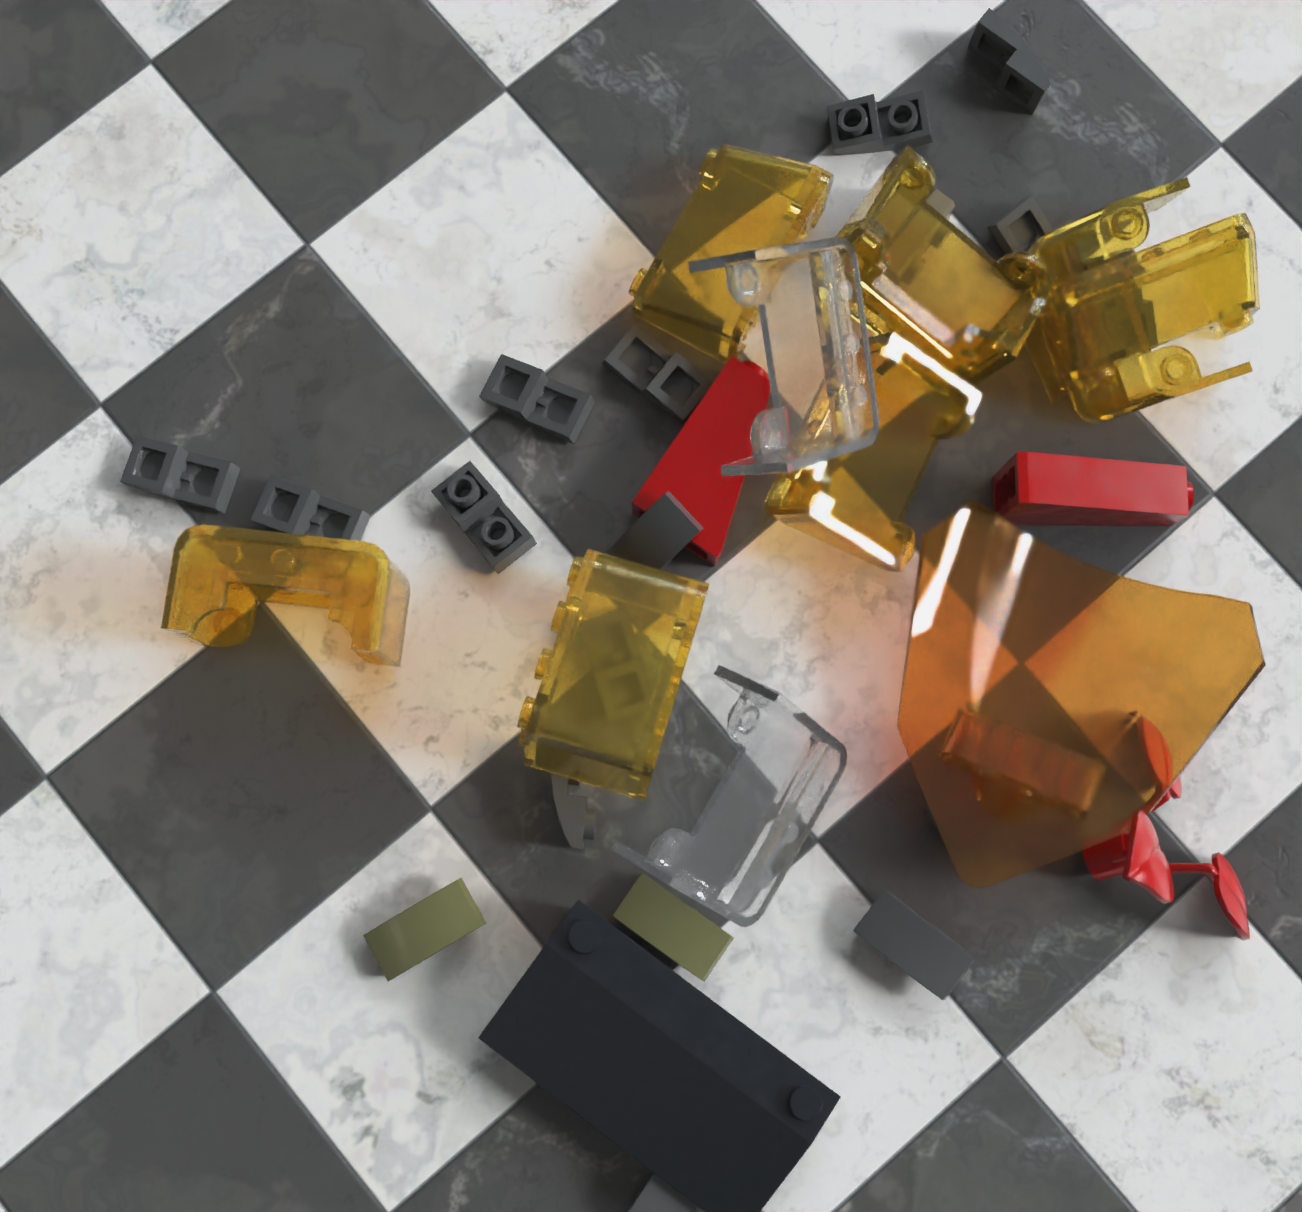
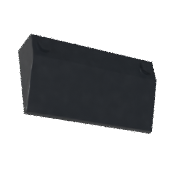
M580 900L572 907L478 1037L483 1043L704 1212H760L811 1146L841 1096Z

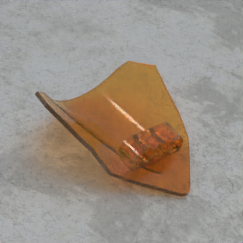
M968 500L922 534L904 663L897 728L921 791L960 879L970 887L976 888L998 884L1130 831L1132 815L1135 811L1142 810L1148 816L1266 666L1253 607L1249 602L1232 598L1187 592L1141 582L1085 563L1032 537L1000 514L975 500Z

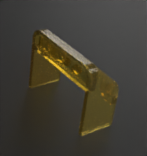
M1188 177L1114 201L1043 235L1031 245L1027 252V270L1074 409L1086 422L1092 424L1105 423L1253 371L1249 361L1202 377L1197 360L1186 348L1171 345L1151 351L1119 255L1136 249L1145 241L1150 227L1147 214L1159 210L1190 188Z
M1239 213L1085 271L1058 286L1021 334L1051 403L1055 404L1062 401L1075 386L1084 383L1086 389H1091L1108 382L1116 376L1113 369L1124 359L1207 327L1210 332H1216L1220 340L1252 325L1255 322L1252 315L1260 309L1256 235L1247 214Z

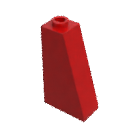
M733 356L730 357L632 501V514L640 518L664 493L670 491L704 528L684 548L714 567L719 561L774 383L767 379V372L756 363L749 360H744L742 363Z
M1016 452L992 477L994 525L1172 526L1189 516V511L1194 501L1193 486L1191 482H1187L1186 466L1037 452Z

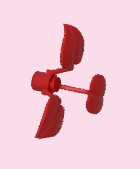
M1139 712L1130 714L1138 721L1142 755L1152 778L1157 784V794L1154 799L1123 821L1111 824L1112 833L1082 842V853L1088 871L1096 881L1122 874L1124 880L1143 887L1164 904L1174 900L1172 873H1202L1213 882L1216 899L1226 918L1236 929L1237 938L1243 941L1249 940L1250 932L1245 895L1236 872L1225 856L1220 852L1212 854V864L1168 863L1166 856L1161 851L1157 833L1147 815L1169 801L1170 796L1173 799L1181 798L1180 771L1171 746L1160 730Z

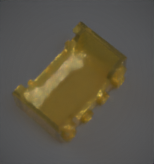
M206 524L194 525L183 531L177 538L174 546L161 628L201 646L233 648L243 644L251 636L258 602L329 609L328 619L344 626L349 631L352 638L351 649L364 661L377 665L400 667L410 599V583L406 575L377 545L369 542Z
M589 548L584 558L575 555L567 579V586H570L566 602L559 601L551 625V631L558 633L553 649L543 648L537 663L534 679L541 680L536 698L527 696L520 712L517 725L518 728H521L518 745L524 747V765L645 801L698 627L709 583Z

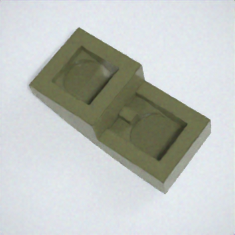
M641 873L612 915L704 982L734 939L733 936L644 873Z
M460 878L363 936L389 982L487 923L465 883Z

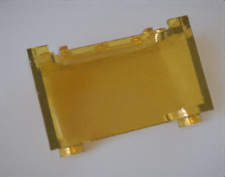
M727 143L723 144L719 151L714 148L710 149L702 163L699 174L703 177L649 269L641 268L629 289V294L634 297L632 305L634 316L724 364L728 362L731 356L739 360L743 354L746 345L742 343V340L745 341L752 327L756 326L763 306L802 238L805 239L810 228L814 229L826 208L834 180V174L817 165Z
M907 145L892 159L825 250L814 269V277L817 284L828 295L937 384L949 390L964 391L1018 358L1058 274L1036 255L1025 251H1012L998 261H995L925 201L936 184L934 170L925 159Z
M888 332L846 343L835 354L823 376L765 502L766 513L794 529L886 571L902 572L916 550L915 532L913 528L902 523L903 518L938 441L962 435L972 426L976 415L975 410L982 393L895 332Z

